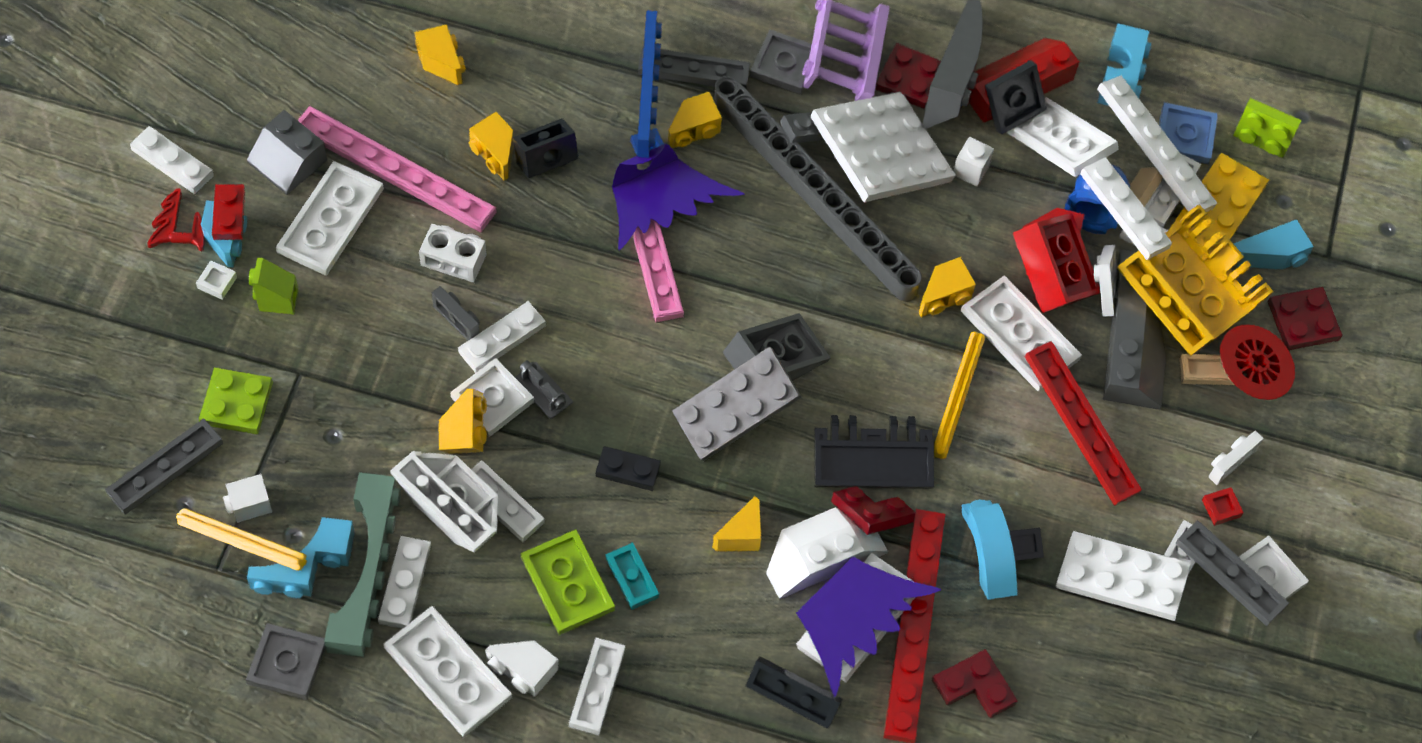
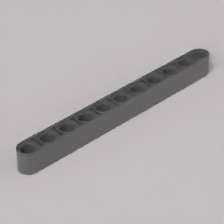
M730 76L719 78L715 83L714 102L718 110L896 298L901 301L915 299L922 279L917 267L798 143L790 142L780 124L735 78ZM865 243H872V244H874L875 246H869V245H866ZM884 262H889L893 265L889 266L884 264ZM902 282H910L912 285H905Z

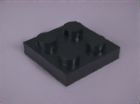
M1031 60L985 85L995 129L1000 134L1008 132L1047 110L1037 64Z

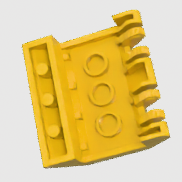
M1200 204L1186 213L1178 224L1165 233L1172 242L1168 250L1148 260L1138 250L1117 266L1120 273L1190 356L1208 346L1274 292L1266 282L1253 293L1250 292L1263 280L1260 274L1253 276L1243 287L1236 280L1240 275L1249 270L1251 264L1247 260L1237 269L1232 270L1244 256L1229 238L1216 249L1213 248L1226 236L1222 230L1216 232L1206 243L1203 241L1200 235L1212 226L1214 220L1209 217L1199 226L1195 227L1207 215V212Z

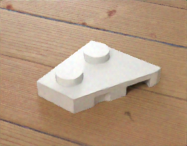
M1104 245L1102 254L1097 255V265H1094L1095 282H1100L1102 315L1114 316L1113 298H1116L1117 282L1115 245Z

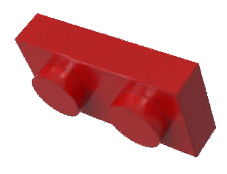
M244 184L215 185L212 224L213 240H243L246 191Z

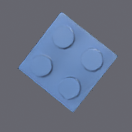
M1164 102L1161 109L1159 126L1179 153L1196 162L1210 163L1218 113Z

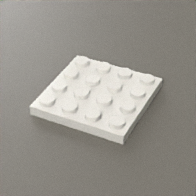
M900 92L814 109L810 116L863 202L950 183L956 176L927 130L922 127L920 119L905 96Z

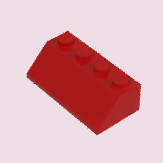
M1043 38L976 70L975 73H979L975 89L969 88L972 91L969 104L983 123L993 119L985 85L1029 60L1037 64L1043 94L1073 81L1080 61L1067 44L1063 41Z

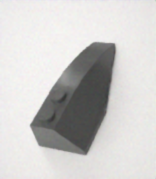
M967 0L930 86L922 124L924 128H930L957 117L962 105L968 106L972 93L969 88L975 89L979 73H975L983 30L981 0Z
M1120 249L1118 265L1135 252ZM1117 269L1116 298H1114L1115 315L1112 316L1103 400L1160 410L1166 365V352L1160 319Z

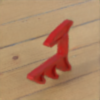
M180 188L175 189L161 203V207L164 210L152 222L153 228L157 229L147 242L148 248H153L163 243L193 244L199 251H204L205 238L201 228L202 219L199 212H196L194 215L192 233L176 232L182 197Z

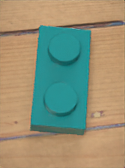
M634 543L606 554L605 559L631 610L659 598V592Z

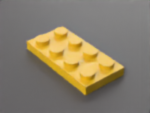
M1220 153L1201 181L1216 200L1217 205L1208 211L1207 215L1195 225V227L1199 226L1209 217L1214 220L1212 226L1200 235L1205 243L1216 232L1222 230L1226 236L1213 247L1214 249L1228 238L1232 239L1269 182V179L1223 153ZM1185 206L1170 229L1178 224L1182 217L1188 213Z

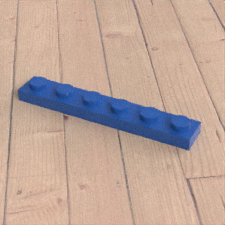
M646 11L637 157L649 158V146L655 147L656 130H650L651 124L656 125L657 108H652V103L658 102V86H653V81H659L660 65H656L654 62L655 60H660L661 44L656 43V39H661L662 23L657 22V11Z

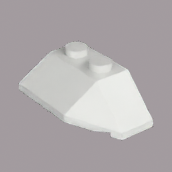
M412 451L390 470L414 505L455 544L475 553L497 533L498 494L456 455Z
M835 507L781 530L767 570V576L779 599H782L833 577L852 557L864 562L871 553L880 557L887 554L888 550L878 532L867 535L840 509Z

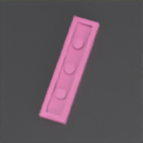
M650 219V226L647 232L643 233L639 226H637L633 239L655 322L684 317V311L661 226L653 219Z

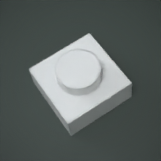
M210 261L197 280L196 285L198 289L223 300L237 279V274L234 270Z

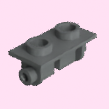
M527 360L521 364L520 369L522 372L515 378L534 397V403L550 420L573 403L571 398L537 362L530 363Z

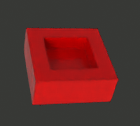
M1232 487L1204 495L1202 499L1214 526L1241 518L1244 513Z

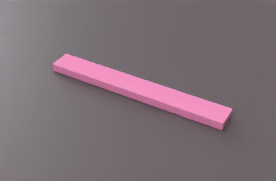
M311 106L298 119L301 124L324 142L325 148L480 233L497 213L495 206Z

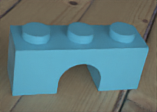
M1117 24L1108 60L1117 62L1124 68L1117 69L1107 66L1102 82L1122 75L1139 98L1142 86L1137 85L1138 79L1143 80L1147 66L1142 61L1143 58H1148L1152 44L1147 42L1149 31ZM1099 93L1097 103L1109 106L1106 100L1103 98V96Z

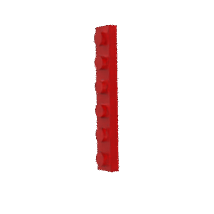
M1050 341L1027 352L1024 357L1113 505L1115 506L1139 494L1142 491L1141 487L1053 342Z

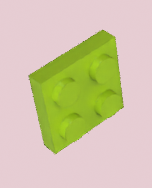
M1250 98L1233 136L1245 143L1266 150L1269 154L1284 158L1302 120Z
M214 367L199 421L204 418L211 427L258 435L273 385L272 377Z

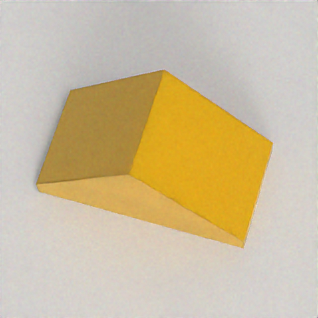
M756 496L714 535L713 549L716 551H759L761 543L760 503Z

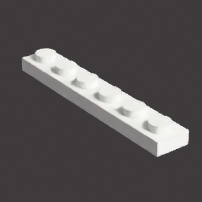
M1122 75L1102 82L1097 90L1188 212L1199 204L1206 212L1212 210L1217 205L1216 200Z

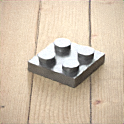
M769 29L750 70V77L801 95L805 81L802 71L805 62L809 60L812 44Z
M267 623L246 678L247 684L307 700L326 648L325 638Z

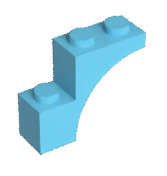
M322 517L313 539L300 551L306 555V566L300 571L279 563L260 567L249 566L247 580L250 589L266 595L272 592L284 593L291 598L312 596L318 563H322L330 568L349 565L355 535L353 522Z

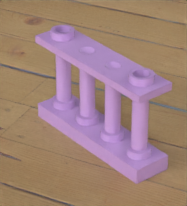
M817 0L815 9L818 10L810 56L809 60L805 62L802 75L805 76L803 87L809 89L817 77L853 90L852 92L856 94L855 101L872 98L876 86L890 6L880 3L874 12L870 11L868 14L833 0ZM830 12L864 23L865 27L868 28L867 33L862 35L828 23ZM826 34L860 45L861 49H864L863 55L858 57L824 45ZM825 56L856 67L857 71L860 72L859 77L853 79L820 67L821 57Z

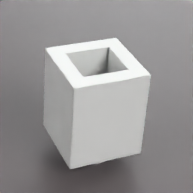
M969 137L956 159L953 171L956 177L978 186L990 165L994 148Z
M261 474L226 484L228 495L223 496L228 514L234 512L237 523L272 513Z

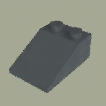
M800 313L738 331L723 351V354L735 370L757 354L771 347L792 381L828 362L831 358Z

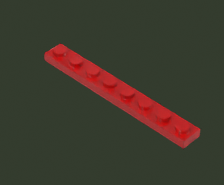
M916 509L906 576L916 583L936 587L946 514ZM935 593L915 597L909 604L912 609L904 611L900 616V630L897 636L884 739L914 743L916 740Z

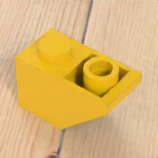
M447 24L415 32L416 48L423 70L456 85L462 84V72H466L462 56L457 57V40L455 34L450 35Z
M710 92L683 100L668 130V145L671 148L685 147L691 142L703 138L709 139L721 133L722 117Z
M494 112L469 128V146L477 156L481 155L486 160V165L493 174L497 173L505 181L509 178L514 147L513 129L497 112Z
M961 257L935 266L919 310L921 317L929 314L937 315L947 307L955 304L961 306L970 301L976 284Z
M473 388L466 389L439 419V450L449 454L483 452V444L486 443L487 439L486 428L483 426V414L486 413L487 403L482 392Z

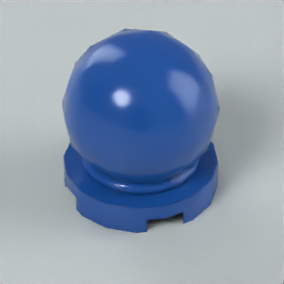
M1111 164L1130 188L1129 181L1121 168ZM1080 174L1076 178L1075 190L1069 195L1064 209L1085 214L1081 229L1090 233L1106 234L1108 229H1116L1118 222Z

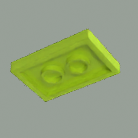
M573 530L521 553V559L559 635L615 611V605L577 530Z

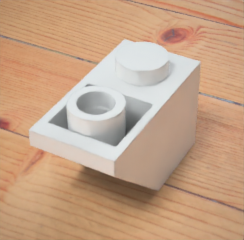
M535 641L489 645L486 649L487 665L498 675L504 673L512 680V685L523 694L528 692L535 697L558 671V658Z

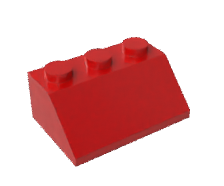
M1073 213L1039 221L1013 232L1017 249L1020 252L1041 313L1061 308L1101 293L1098 282L1094 280V270Z

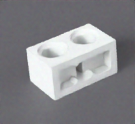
M431 224L419 250L421 266L474 283L486 257L485 240L474 234L457 232L446 225L438 226ZM438 245H445L443 248H436ZM466 253L473 254V255H471V256H469V257H464V256H462L463 254H466Z

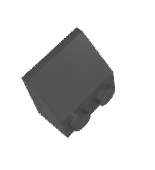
M283 110L263 128L247 162L288 195L327 161L324 142L287 111Z

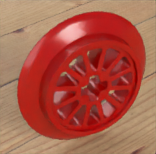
M1248 324L1236 326L1226 333L1220 346V358L1227 376L1235 386L1244 393L1263 400L1280 398L1291 389L1295 379L1294 361L1286 345L1275 334L1260 326Z

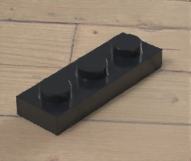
M761 656L756 660L745 685L751 690L827 729L831 726L843 700L837 695L834 697L833 693Z

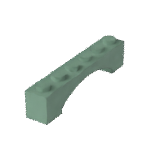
M359 472L353 500L356 512H362L367 523V556L362 575L352 595L337 613H330L324 639L327 653L364 657L366 647H371L373 629H370L372 618H377L379 610V600H375L377 589H383L385 572L381 571L383 561L388 562L390 544L387 543L388 533H394L396 516H393L392 513L394 506H399L401 498V488H397L396 480L393 476Z

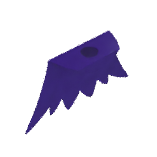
M666 143L649 150V158L635 156L618 165L612 185L619 218L618 250L620 251L627 244L637 226H639L643 233H646L650 226V219H653L665 228H669L673 219V210L685 215L696 216L697 210L694 199L704 203H713L714 201L709 194L739 196L745 195V193L725 186L691 168L681 161L674 150ZM651 161V164L646 169L639 170L637 168V164Z
M852 557L796 612L819 654L834 697H836L840 685L842 660L844 659L852 668L855 667L853 646L869 654L876 655L877 642L873 629L886 632L900 630L896 619L889 609L898 611L911 610L912 607L903 598L933 594L941 591L940 588L900 578Z

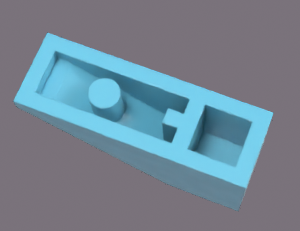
M1296 219L1233 243L1244 256L1234 267H1239L1247 260L1251 264L1249 268L1282 270L1290 266L1294 268L1299 267L1307 262L1314 246Z

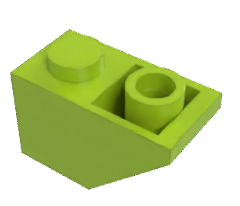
M257 257L255 268H251L249 272V285L253 286L252 297L253 300H257L259 311L294 315L299 290L296 275L264 258Z

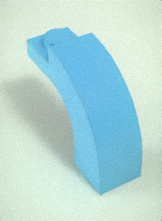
M974 500L971 503L962 504V516L974 537L979 563V584L985 596L990 600L1017 595V576L1013 546L1006 519L999 503L993 504L991 500Z

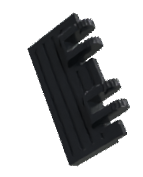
M831 415L830 440L827 438V428L814 429V487L849 488L857 486L858 488L933 489V430L920 429L919 441H916L915 416H908L906 421L907 441H897V416H890L889 441H886V429L861 428V441H858L856 415H849L847 423L849 440H839L840 421L838 415Z

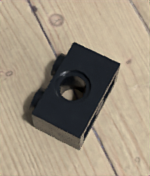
M563 118L513 137L516 164L528 178L541 175L544 172L564 166L578 159L575 131Z

